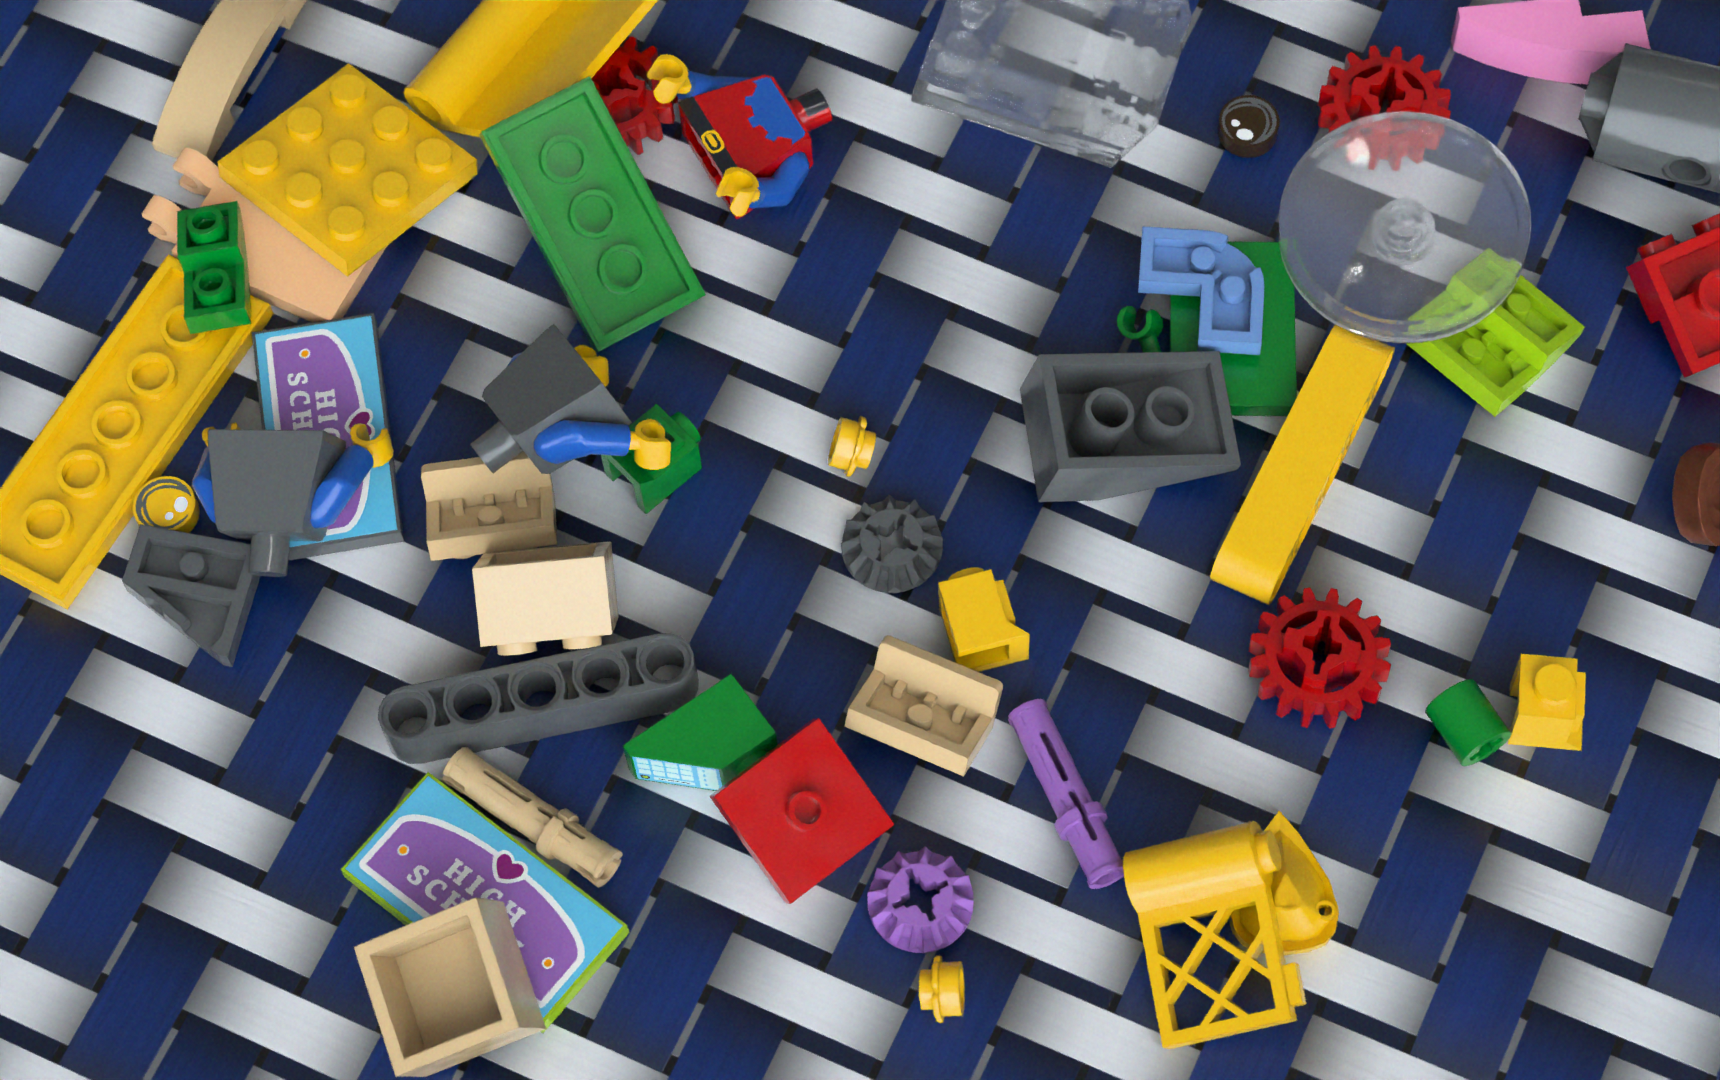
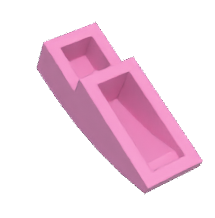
M1530 0L1458 7L1451 37L1453 51L1483 64L1523 76L1574 84H1588L1591 73H1594L1623 52L1625 43L1651 49L1642 10L1582 16L1579 0Z

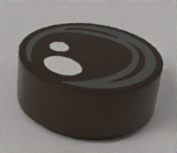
M1242 95L1231 99L1224 105L1219 115L1218 137L1221 144L1227 151L1239 157L1253 158L1267 153L1277 141L1280 123L1278 112L1269 101L1259 96Z

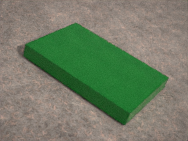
M1228 241L1227 244L1245 254L1256 268L1261 267L1264 277L1263 327L1260 355L1220 353L1231 415L1288 416L1297 398L1294 242ZM1169 295L1170 352H1199L1197 351L1200 310L1199 296Z

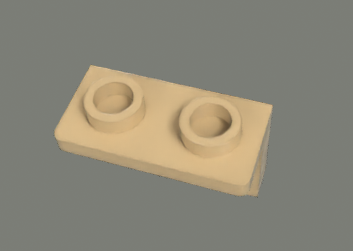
M524 451L494 474L480 457L424 464L421 467V479L426 498L427 546L431 561L450 558L466 559L484 553L557 545L555 495L551 474H541Z
M887 635L879 644L873 671L848 708L844 727L964 777L993 729L1003 684L997 679Z

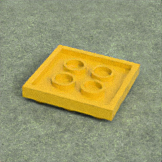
M348 63L218 161L219 177L348 277L477 175V159Z

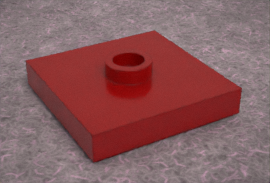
M819 718L810 720L709 796L787 904L793 903L895 825Z

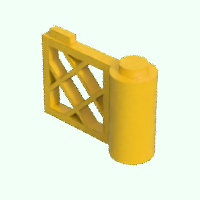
M1256 821L1125 852L1123 857L1124 880L1130 901L1138 913L1163 1048L1173 1049L1297 1021L1295 1007L1306 1004L1299 964L1295 962L1286 964L1271 891L1273 872L1281 869L1279 846L1274 834L1270 830L1263 832ZM1256 905L1260 931L1245 953L1218 934L1234 910ZM1214 915L1208 927L1196 920ZM1185 922L1200 932L1202 936L1181 967L1165 956L1160 928ZM1213 942L1241 960L1221 993L1193 975ZM1263 949L1265 951L1267 967L1257 961ZM1167 968L1177 974L1171 985ZM1251 968L1270 979L1275 1002L1274 1009L1250 1014L1231 1001ZM1190 983L1215 1000L1199 1026L1179 1030L1174 1004L1186 985ZM1226 1009L1238 1016L1219 1021Z

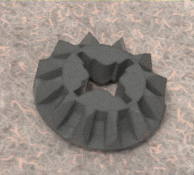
M889 494L881 502L871 505L864 502L860 511L851 520H846L841 543L842 557L850 574L862 585L884 593L905 592L920 586L935 572L942 557L943 537L937 525L935 515H929L920 508L915 499L908 503L895 500ZM900 526H903V544L908 548L904 550L895 547L880 562L881 540L875 536L889 537L894 530H898Z

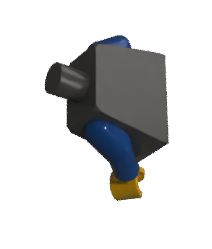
M554 324L546 329L523 352L514 355L508 366L484 389L482 398L500 421L470 443L493 474L522 451L526 453L541 474H551L570 461L591 454L626 456L629 450H634V461L636 464L649 470L665 468L670 464L671 442L665 438V429L661 423L653 419L643 420L636 425L635 431H630L628 425L632 423L606 388L609 384L607 358L597 356L594 349L587 345H579L573 348Z
M236 422L231 424V429L208 427L202 432V439L207 447L204 449L192 480V487L209 519L216 524L219 532L236 539L251 540L249 574L284 577L288 574L290 541H322L326 536L328 526L334 524L371 468L383 466L390 461L394 450L387 428L381 429L379 436L370 440L366 425L361 423L355 424L350 431L353 445L346 448V441L324 430H241Z

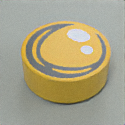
M172 476L157 477L146 482L137 491L132 506L133 514L139 527L141 524L190 533L193 530L200 514L199 504L191 487L185 481Z

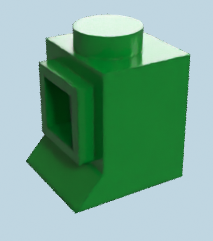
M658 404L654 405L633 422L629 429L630 431H635L636 425L647 419H653L661 423L665 429V438L671 442V460L667 467L659 470H649L638 466L634 461V450H629L626 456L601 455L604 472L612 481H615L623 474L633 484L637 506L645 514L649 513L702 469L699 445L697 444L701 441V436L696 427L683 413L677 411L670 417Z

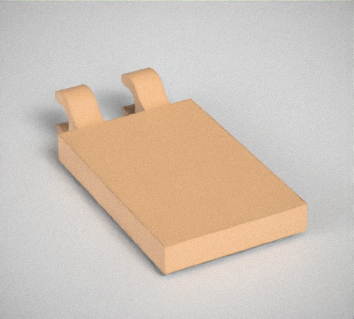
M185 147L173 165L175 171L183 174L179 180L181 187L192 193L206 196L200 207L234 201L238 202L246 245L250 295L312 323L343 318L386 247L347 277L219 177L218 166L205 155ZM153 195L142 212V217L152 221L148 228L150 234L163 241L175 244L172 254L178 259L177 211L182 209L164 197Z

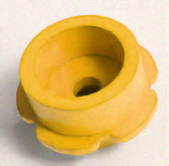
M860 416L858 421L840 417L832 438L828 466L843 469L845 476L848 477L853 475L856 467L867 469L873 454L876 433L865 430L867 426L865 417Z
M941 955L934 957L932 969H921L919 974L921 1010H933V1015L939 1023L944 1022V1016H963L965 1007V983L962 962H943Z

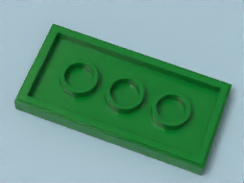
M590 76L480 132V138L596 353L706 295Z

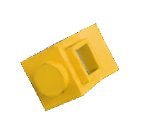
M972 567L954 573L946 581L938 582L939 611L955 663L980 672L1029 659L1030 634L1015 626L1016 619L1004 580L995 581L991 569L984 571L982 568Z
M1531 654L1520 655L1510 683V696L1518 697V706L1509 728L1512 734L1508 739V744L1582 751L1586 673L1577 672L1578 659Z

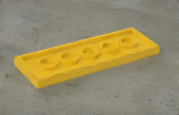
M169 254L166 256L1 486L0 575L68 610L133 517L132 506L137 491L146 482L161 477L253 345L252 332L263 331L274 315L270 304L250 295L251 324L191 334L184 319V271L179 259Z

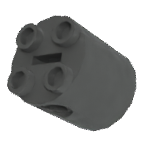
M1625 43L1623 52L1594 73H1591L1578 120H1580L1594 151L1592 161L1720 193V66Z

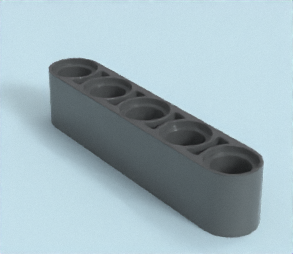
M659 633L402 686L392 690L383 698L378 708V720L391 752L403 762L422 764L451 758L462 747H468L475 753L673 712L695 698L699 679L694 653L690 644L678 635ZM665 665H676L683 669L677 677L670 680H660L652 676L658 668ZM602 678H613L619 681L618 685L607 693H594L589 690L595 681ZM549 691L555 694L548 704L541 707H532L525 704L527 699L536 692ZM475 704L491 706L489 712L482 718L477 720L461 718L464 711ZM412 717L427 719L424 726L416 732L406 734L398 732L400 725L407 719Z

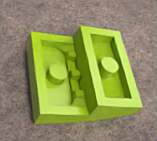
M1489 251L1453 279L1444 297L1408 323L1401 340L1496 417L1563 355L1582 334L1585 326L1496 254Z

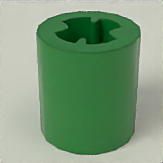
M1466 679L1449 687L1434 698L1425 710V713L1463 767L1478 763L1493 754L1508 741L1512 734L1474 679Z

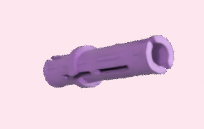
M1043 699L1027 701L1009 713L1008 721L1014 728L1035 775L1040 781L1058 818L1054 824L1055 829L1061 840L1069 841L1088 880L1089 888L1100 889L1120 880L1124 873L1123 861L1104 825L1108 818L1100 802H1093L1074 764L1073 758L1067 750L1047 709L1046 701Z

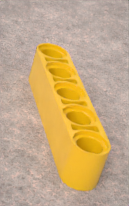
M1338 323L1333 326L1219 550L1211 571L1210 580L1267 605L1272 603L1386 375L1395 347Z

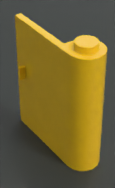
M482 0L405 88L403 92L405 99L421 118L434 127L444 131L480 137L481 131L589 76L592 79L658 0Z

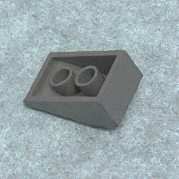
M1219 351L1039 354L1020 387L1038 502L1098 501L1235 471L1241 465Z

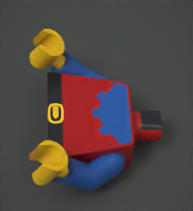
M660 55L646 74L650 80L660 81L653 91L654 96L658 102L663 104L670 103L676 95L682 100L678 102L683 136L716 187L715 195L723 198L734 218L737 220L754 208L784 207L788 205L813 165L812 143L809 131L832 121L830 107L821 91L815 88L788 101L774 77L764 74L754 78L711 76L689 71L686 65L673 55Z

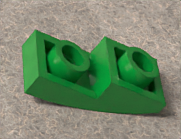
M234 201L177 211V257L184 271V319L190 333L194 334L251 324L248 263L241 210L238 202Z

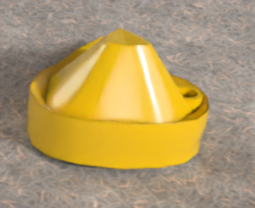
M1279 810L1263 832L1270 830L1274 834L1280 850L1281 869L1273 872L1271 891L1284 955L1310 952L1326 946L1336 932L1339 910L1329 878L1301 835ZM1256 905L1234 910L1229 917L1233 935L1247 948H1249L1260 931ZM1324 908L1323 915L1319 913V909Z

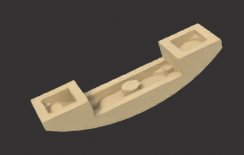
M221 0L201 29L174 81L152 142L154 150L178 158L186 147L200 152L212 161L235 123L230 111L235 100L279 26L290 29L306 0Z

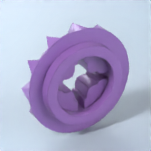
M927 847L910 853L898 851L892 860L882 868L876 869L874 879L867 892L868 912L877 932L891 945L908 952L927 953L945 948L962 935L973 914L974 896L969 875L963 872L951 855L944 857L931 852ZM913 878L915 884H920L925 892L933 889L939 891L938 894L931 898L933 921H929L926 913H922L917 905L907 908L904 905L902 906V903L910 898L909 879Z

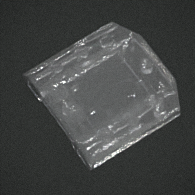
M946 0L934 37L930 41L914 86L911 102L1112 168L1152 132L1158 124L1192 19L1189 1Z

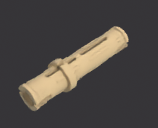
M468 747L459 749L448 761L443 770L445 776L442 777V781L445 784L478 803L480 807L529 838L530 841L536 844V851L548 860L557 858L564 864L566 863L598 888L605 885L617 871L623 853L587 831L586 828L579 824V817L567 808L559 811L552 805H549L511 777L485 762L484 759Z

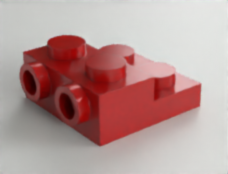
M1720 213L1692 225L1696 237L1677 244L1673 234H1669L1637 248L1642 260L1626 267L1650 324L1660 321L1684 378L1720 363Z

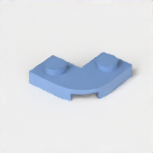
M1143 226L1138 293L1199 296L1200 310L1197 351L1260 355L1264 306V277L1261 267L1256 268L1245 254L1227 244L1228 235L1207 230Z

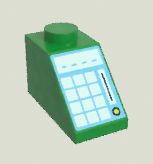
M730 674L622 746L628 769L635 779L717 791L776 747L778 742L774 729L734 676Z

